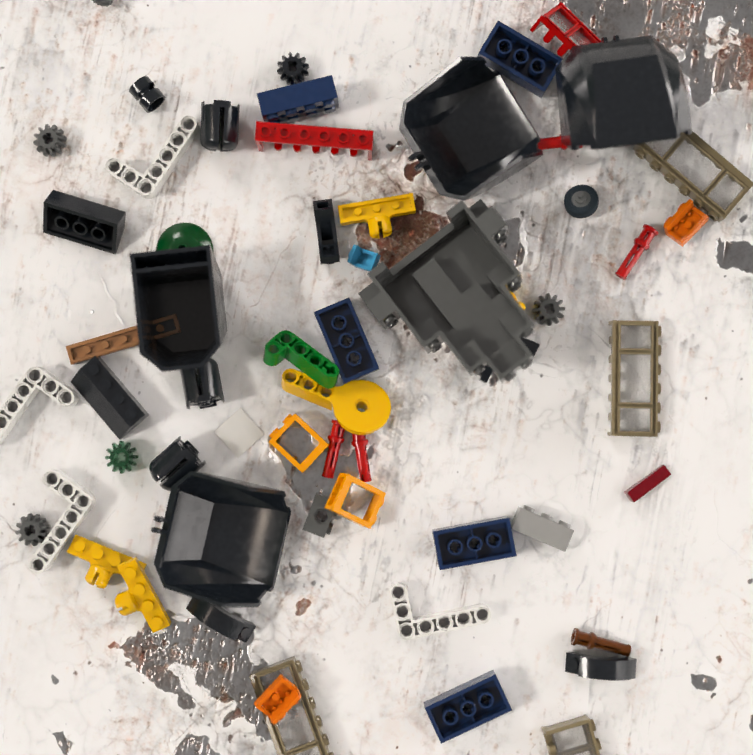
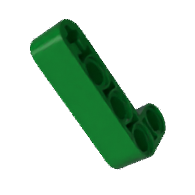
M287 330L281 331L266 343L263 361L266 365L276 366L286 359L322 387L327 389L335 387L339 375L337 365L294 333Z

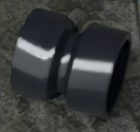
M148 76L139 78L129 89V92L136 101L140 100L139 104L147 113L156 110L165 100V96L158 88H155V84Z

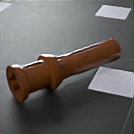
M574 628L572 632L571 645L573 646L577 644L585 646L589 650L596 648L626 657L630 655L631 646L629 644L597 637L593 632H582L578 628Z

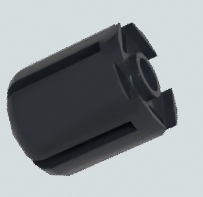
M214 100L213 104L204 105V101L201 102L200 142L204 148L215 152L218 148L220 115V152H228L237 147L239 104L237 107L232 106L231 101Z
M210 358L202 368L180 370L187 409H190V406H199L200 409L217 406L216 402L220 400L224 403L218 364L214 359Z
M179 436L150 463L149 470L156 482L161 480L160 486L163 489L171 491V487L190 471H199L206 462L205 460L201 462L198 458L199 451L188 440L184 443L181 440V436Z

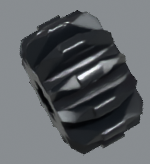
M291 52L288 53V58L282 55L283 62L279 61L277 63L280 67L277 69V73L281 75V81L286 80L287 85H290L292 81H294V84H297V80L304 82L303 76L309 75L307 71L309 64L305 63L306 58H300L298 52L294 57ZM293 66V68H295V66H296V69H297V70H296V71H293V69H292V70L290 71V67Z

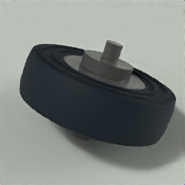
M576 185L570 188L564 197L566 211L575 218L591 216L599 205L597 192L588 185Z

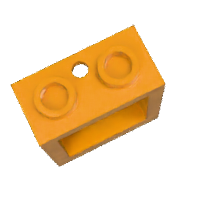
M296 413L293 416L289 414L283 420L284 426L280 430L276 428L269 435L271 437L269 443L300 472L304 473L329 444ZM295 421L320 443L301 464L277 442Z
M340 473L324 508L362 527L370 529L376 522L377 512L384 503L386 493L349 474ZM351 483L374 494L363 519L340 509Z

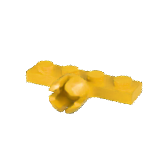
M413 193L338 205L341 226L366 222L370 236L374 239H380L379 229H382L383 238L391 235V218L416 213Z
M76 534L67 550L68 554L90 563L85 580L89 584H95L98 588L103 589L107 587L113 574L121 575L118 565L132 559L129 556ZM139 561L143 570H145L147 564Z
M137 557L119 564L118 569L129 588L117 594L115 598L116 607H122L119 613L127 616L140 611L143 613L153 633L170 626L172 622Z

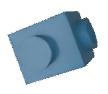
M353 245L348 254L347 262L356 268L369 272L378 265L381 255L362 249L358 245Z

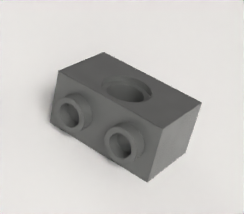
M316 493L302 530L323 538L326 534L330 535L333 527L330 521L332 516H337V514L324 508L328 501V496ZM321 510L328 514V518L324 521L319 520L317 517V513Z

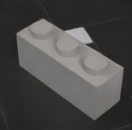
M524 505L521 508L518 506L511 523L512 530L566 552L574 530L570 529V524L561 520L559 523L552 521V516L542 513L540 516L535 514V509Z

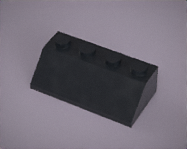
M52 190L44 201L43 233L116 254L125 228L126 212Z
M94 356L79 369L71 380L74 387L119 440L149 416L148 412L101 357Z

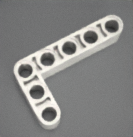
M191 115L184 116L143 175L115 157L106 161V171L146 199L154 198L199 133L200 126ZM188 123H194V127L192 129H185ZM178 138H183L184 141L181 145H175V141ZM167 154H173V158L170 161H164ZM115 164H119V170L112 172V167ZM161 169L162 174L159 177H154V172ZM134 174L136 176L135 180L128 182V177ZM146 185H151V191L144 193L143 188Z
M30 367L0 407V421L2 418H5L7 421L4 428L0 425V445L40 390L63 406L76 405L79 400L78 393L44 368ZM38 370L40 378L36 381L33 375ZM54 381L56 389L51 392L49 384ZM25 386L29 388L27 396H24L22 393ZM69 392L72 399L67 403L64 396ZM13 402H16L18 405V409L15 412L11 409Z
M60 470L47 471L44 473L42 481L46 487L69 502L70 505L30 559L28 567L34 574H40L51 567L96 502L95 496ZM52 474H55L57 476V482L55 484H53L50 481V476ZM67 485H71L73 488L71 495L66 493ZM83 496H86L89 500L87 506L81 503ZM71 512L77 514L75 522L70 519ZM61 527L66 531L65 537L59 535ZM49 543L54 546V553L48 551ZM38 559L43 562L42 569L36 565Z
M395 582L390 587V597L397 631L404 640L481 625L489 622L491 619V611L483 603L413 618L406 586L401 582ZM396 587H401L404 590L401 596L393 594V590ZM400 606H405L408 609L405 615L397 613V609ZM480 609L487 610L484 618L477 617V612ZM461 613L468 615V619L465 622L458 620V616ZM443 617L449 619V624L446 626L439 624V620ZM424 621L431 624L427 630L420 628V624ZM408 625L412 630L409 634H404L401 632V628Z

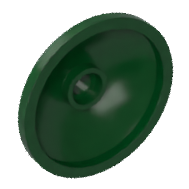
M178 223L170 226L162 233L156 247V251L178 249L181 246L187 248L210 245L214 254L213 243L204 229L192 223Z

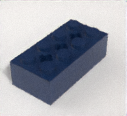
M497 21L477 56L483 57L486 60L485 65L494 71L497 70L504 77L542 98L556 75V67L563 60V58L500 21Z
M332 75L257 93L264 122L280 123L286 120L294 122L299 120V117H314L319 112L331 113L336 108H339L338 96Z
M350 298L314 312L333 360L339 368V374L344 384L379 370ZM337 319L345 322V324H342V328L334 326ZM346 336L348 339H352L349 346H346V344L342 345L341 343ZM350 355L359 356L358 363L349 362Z
M508 516L432 529L439 570L517 556L510 518ZM491 535L497 537V539L494 540L493 544H491V542L488 541ZM472 538L478 540V543L475 544L476 547H472L471 544L469 545ZM452 542L460 544V546L456 548V551H453V549L450 548Z
M494 670L424 702V708L441 744L512 711ZM483 695H487V701L482 699ZM466 703L470 704V709H466ZM447 712H451L453 716L449 718Z

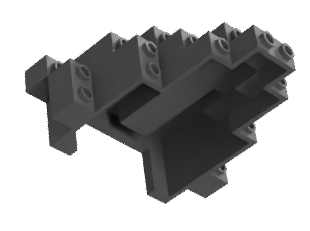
M481 199L469 208L461 200L446 212L450 221L449 224L391 269H388L383 261L367 273L373 282L358 294L385 329L394 327L399 322L398 319L401 318L428 354L430 352H437L444 342L471 376L473 374L477 376L485 370L484 366L487 364L501 383L503 381L509 382L516 376L515 372L520 368L524 370L533 363L531 361L534 359L533 354L520 338L524 337L525 339L534 332L535 324L510 293V291L513 293L521 287L522 277L518 269L498 246V244H502L508 238L507 223L493 206L488 208Z

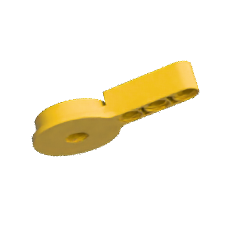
M290 368L286 369L282 374L281 387L284 391L329 410H332L333 407L334 415L339 424L352 434H371L382 428L389 419L391 412L390 399L379 385L371 381L354 380L342 386L327 389L298 370ZM287 379H292L294 381L288 382ZM305 386H308V387H311L312 389H305L304 387H305ZM322 394H328L329 397H324ZM358 408H362V409H364L365 411H364V412H361V411H359V410H357V409H358Z

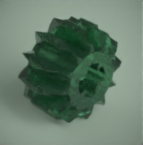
M119 441L118 445L112 443L113 449L107 448L106 451L111 455L105 456V459L111 460V462L107 463V466H113V472L119 469L120 474H123L125 469L128 472L132 470L130 465H137L133 459L139 458V455H133V452L137 449L136 447L130 449V442L124 445V441ZM124 453L123 457H125V460L119 461L118 455Z

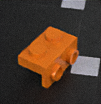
M689 199L686 203H682L677 212L665 221V234L683 247L709 220V216L696 208L693 201Z
M280 674L259 696L254 705L267 715L271 723L275 725L284 718L292 706L298 703L301 694L296 685Z

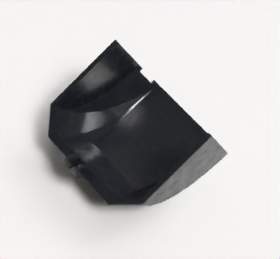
M619 35L613 36L612 41H608L607 37H602L599 43L573 46L555 69L561 142L571 150H578L579 146H590L591 150L662 141L680 138V133L682 132L685 135L692 133L688 95L680 63L675 54L651 35L619 39Z
M458 57L403 101L399 126L400 132L413 151V154L408 157L409 161L411 162L416 159L419 161L414 167L416 172L424 169L439 195L463 201L471 199L498 185L543 155V151L538 148V142H540L539 135L501 74L497 70H490L485 65L486 60L483 57Z
M190 471L171 487L165 517L154 516L156 522H163L162 529L158 527H152L151 532L160 534L154 565L163 587L219 607H259L261 598L267 591L271 592L274 589L288 529L291 509L286 506L284 500L286 496L285 491L201 472Z

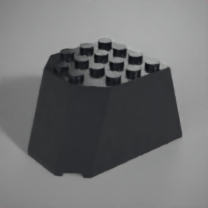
M205 245L130 254L140 354L162 372L204 367L221 346L227 332L222 275L211 246ZM176 314L181 332L155 339V335L176 330L173 319L153 324L152 321ZM157 325H163L164 331L158 332L156 330Z

